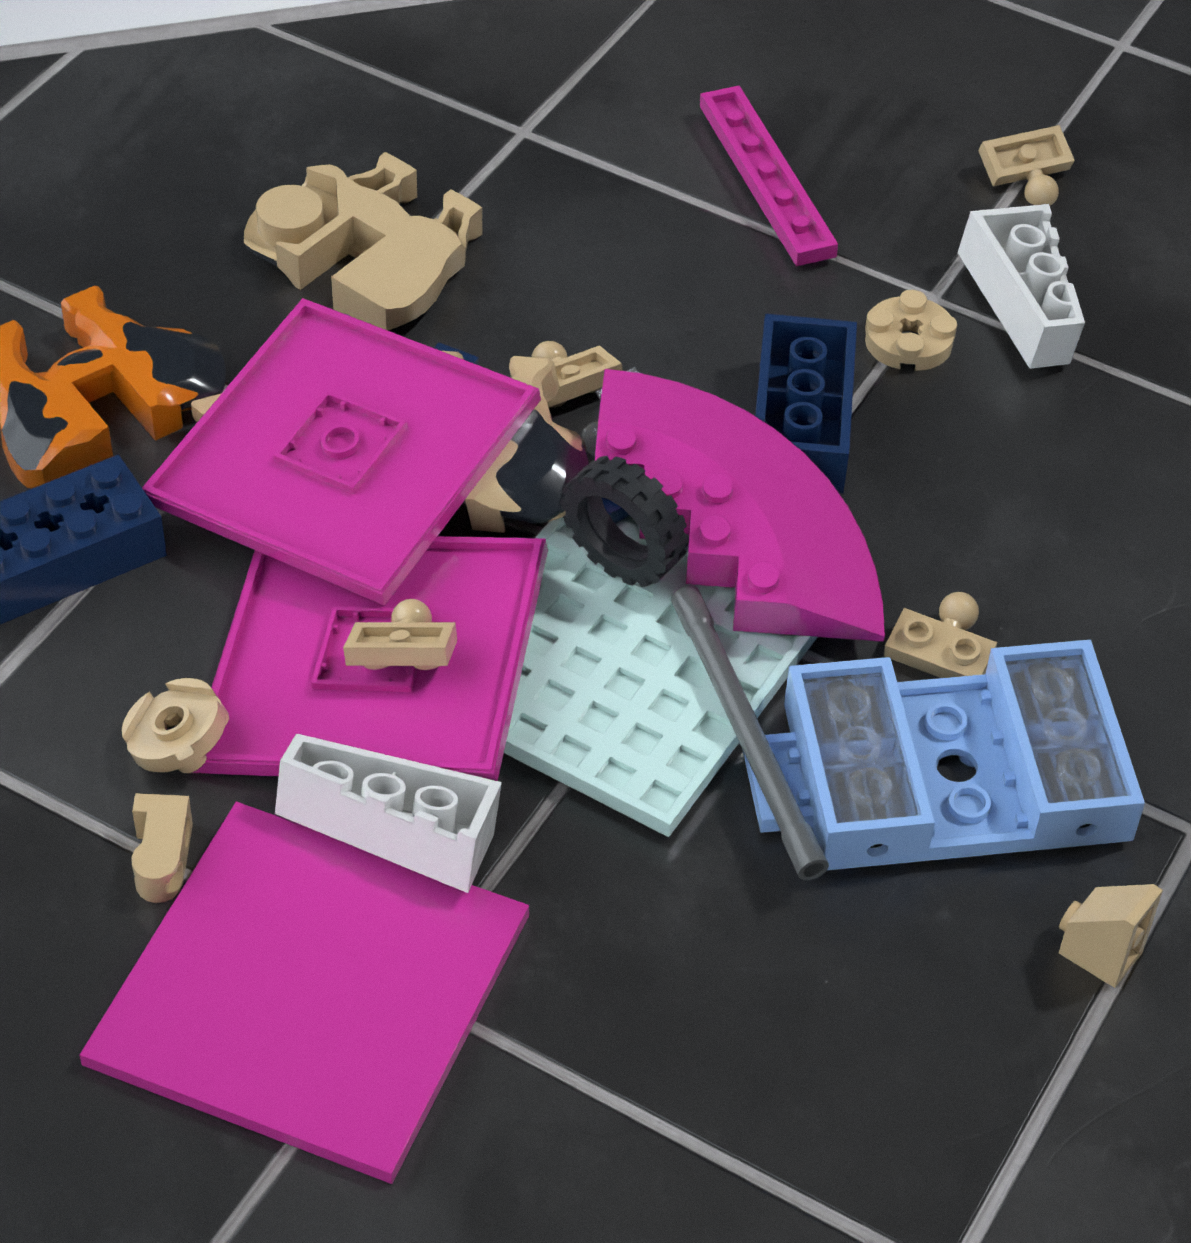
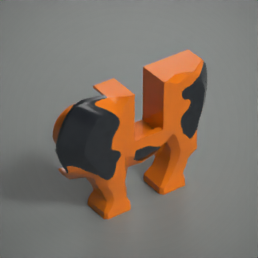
M95 285L62 300L61 308L65 331L71 337L77 338L78 344L83 348L67 353L55 362L48 372L34 373L25 364L28 357L23 328L17 321L12 320L0 325V430L2 447L11 470L25 487L32 489L113 457L109 427L89 404L112 392L116 394L155 441L182 429L181 411L192 410V401L223 392L226 383V366L217 344L186 329L146 327L127 316L116 314L106 308L104 294L100 287Z

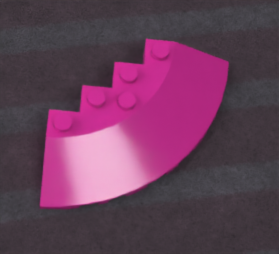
M611 369L604 370L595 460L601 456H608L610 460L614 457L626 459V463L630 466L635 463L645 470L646 476L650 479L655 477L664 486L661 490L666 496L671 495L678 505L676 511L678 515H683L687 525L684 533L689 535L686 584L735 588L733 631L884 642L883 600L876 567L865 537L848 505L838 491L803 451L776 429L748 411L711 393L677 381L643 373ZM640 530L639 538L645 539L644 534Z

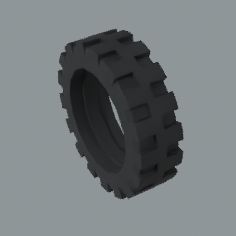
M601 456L597 460L591 461L563 488L562 493L565 496L561 498L560 502L561 509L566 511L563 519L567 528H572L574 532L572 538L579 547L583 546L588 552L586 556L595 565L597 563L602 565L604 572L613 578L616 576L621 577L623 583L633 586L638 582L641 587L650 586L653 582L657 583L685 556L687 551L684 548L689 544V535L684 533L687 525L683 515H678L676 511L677 503L671 495L666 496L661 490L664 486L655 477L650 479L645 475V470L635 463L630 466L626 463V459L614 457L610 460L608 456ZM602 497L622 507L636 521L644 534L647 546L639 544L625 535L612 521L604 507Z

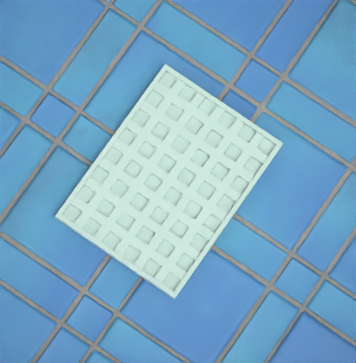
M631 516L616 523L625 535L639 544L647 546L646 540L639 538L640 528ZM563 517L549 521L536 536V538L546 539L548 554L504 753L669 837L739 744L738 738L694 643L686 634L671 602V597L676 590L691 585L686 584L688 545L684 548L687 551L685 556L657 583L653 582L650 586L641 587L636 582L632 586L623 583L622 578L619 576L615 578L609 576L604 572V567L599 563L595 565L586 556L588 552L583 546L579 547L572 538L574 532L572 528H567ZM693 585L699 589L714 620L715 631L758 718L787 679L789 666H795L799 663L817 637L733 631L735 588Z

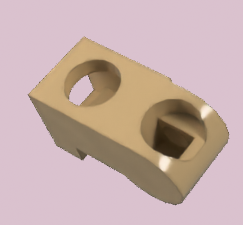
M135 793L132 810L137 839H143L131 857L136 890L140 897L146 901L153 903L166 902L173 899L180 892L183 885L193 825L189 796Z

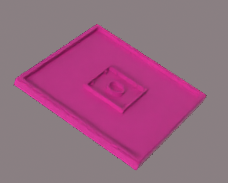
M302 298L142 489L153 505L160 510L385 606L541 401L539 388Z
M437 536L385 606L255 550L211 687L229 713V720L218 742L206 754L205 763L192 773L279 776L280 760L297 733L498 781L548 554L546 539ZM417 599L425 603L430 609L432 622H455L457 643L447 666H439L429 670L418 669L414 666H388L376 670L368 669L364 666H346L343 647L355 622H391L394 608L403 600Z
M235 802L80 1053L81 1064L87 1068L393 1184L529 917V905L471 885L469 892L466 893L301 824Z

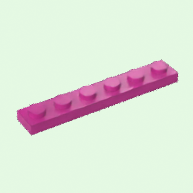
M738 85L701 93V110L794 264L801 266L836 258L838 251L836 239L741 87Z

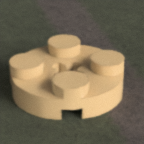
M906 290L901 293L900 297L886 299L868 312L865 326L866 347L872 356L889 367L900 369V363L915 364L914 371L928 370L939 366L949 358L956 335L957 321L943 307L927 300L926 295L921 291ZM902 331H913V332H916V333H918V334L911 333V332H909V333H904V334H903Z
M181 678L165 683L169 690L160 693L155 698L150 691L142 696L131 707L124 719L122 737L127 743V750L138 766L145 770L171 772L178 769L182 773H191L198 770L205 763L206 754L218 742L225 725L228 723L229 713L208 683L194 678ZM176 726V727H174L173 729L166 730L167 727Z

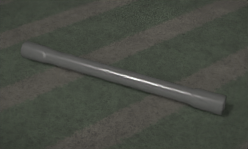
M693 585L681 587L674 592L671 602L686 634L694 643L782 833V842L793 866L802 880L818 878L827 871L829 863L811 826L806 823L715 631L714 620L699 589Z

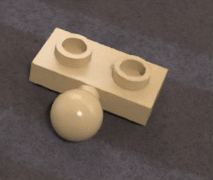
M1060 125L983 141L978 150L992 185L998 186L1027 179L1028 182L1025 186L1024 195L1026 200L1033 205L1049 204L1050 206L1055 203L1058 198L1059 189L1056 181L1048 176V174L1070 170L1075 161Z
M545 341L537 345L532 353V357L549 358L555 364L560 388L557 396L547 402L549 408L562 406L567 400L586 393L601 391L605 369L623 371L622 363L600 345L568 357L566 350L561 344L555 341Z
M954 592L947 595L940 604L939 616L941 621L904 608L885 645L884 657H890L892 660L940 678L984 675L987 669L991 648H997V642L965 631L976 623L979 608L975 599L969 594Z
M417 599L403 600L394 608L391 622H355L343 647L346 666H364L373 670L383 669L388 666H414L422 670L447 666L457 643L455 622H432L430 609L425 603Z

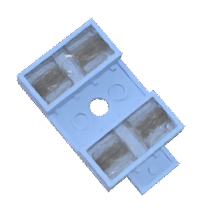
M1091 640L991 648L984 675L897 682L890 657L789 666L784 707L790 733L769 734L765 736L806 823L813 828V832L829 863L827 870L1134 841L1145 802ZM743 751L760 833L780 831ZM957 755L963 764L975 767L976 774L973 778L964 782L950 781L938 772L939 760L946 756Z

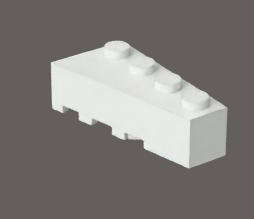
M1049 204L970 211L958 254L1028 367L1032 369L1070 364L1085 321L1074 285L1068 283L1067 280L1068 265L1066 258L1060 256L1057 247L1060 239L1057 229L1051 227L1050 224L1052 212Z
M296 733L280 760L275 814L468 893L494 836L502 782Z

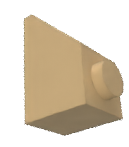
M1154 884L1096 887L1083 904L1074 901L1064 914L1059 925V929L1065 932L1059 954L1115 988L1143 953L1163 890Z

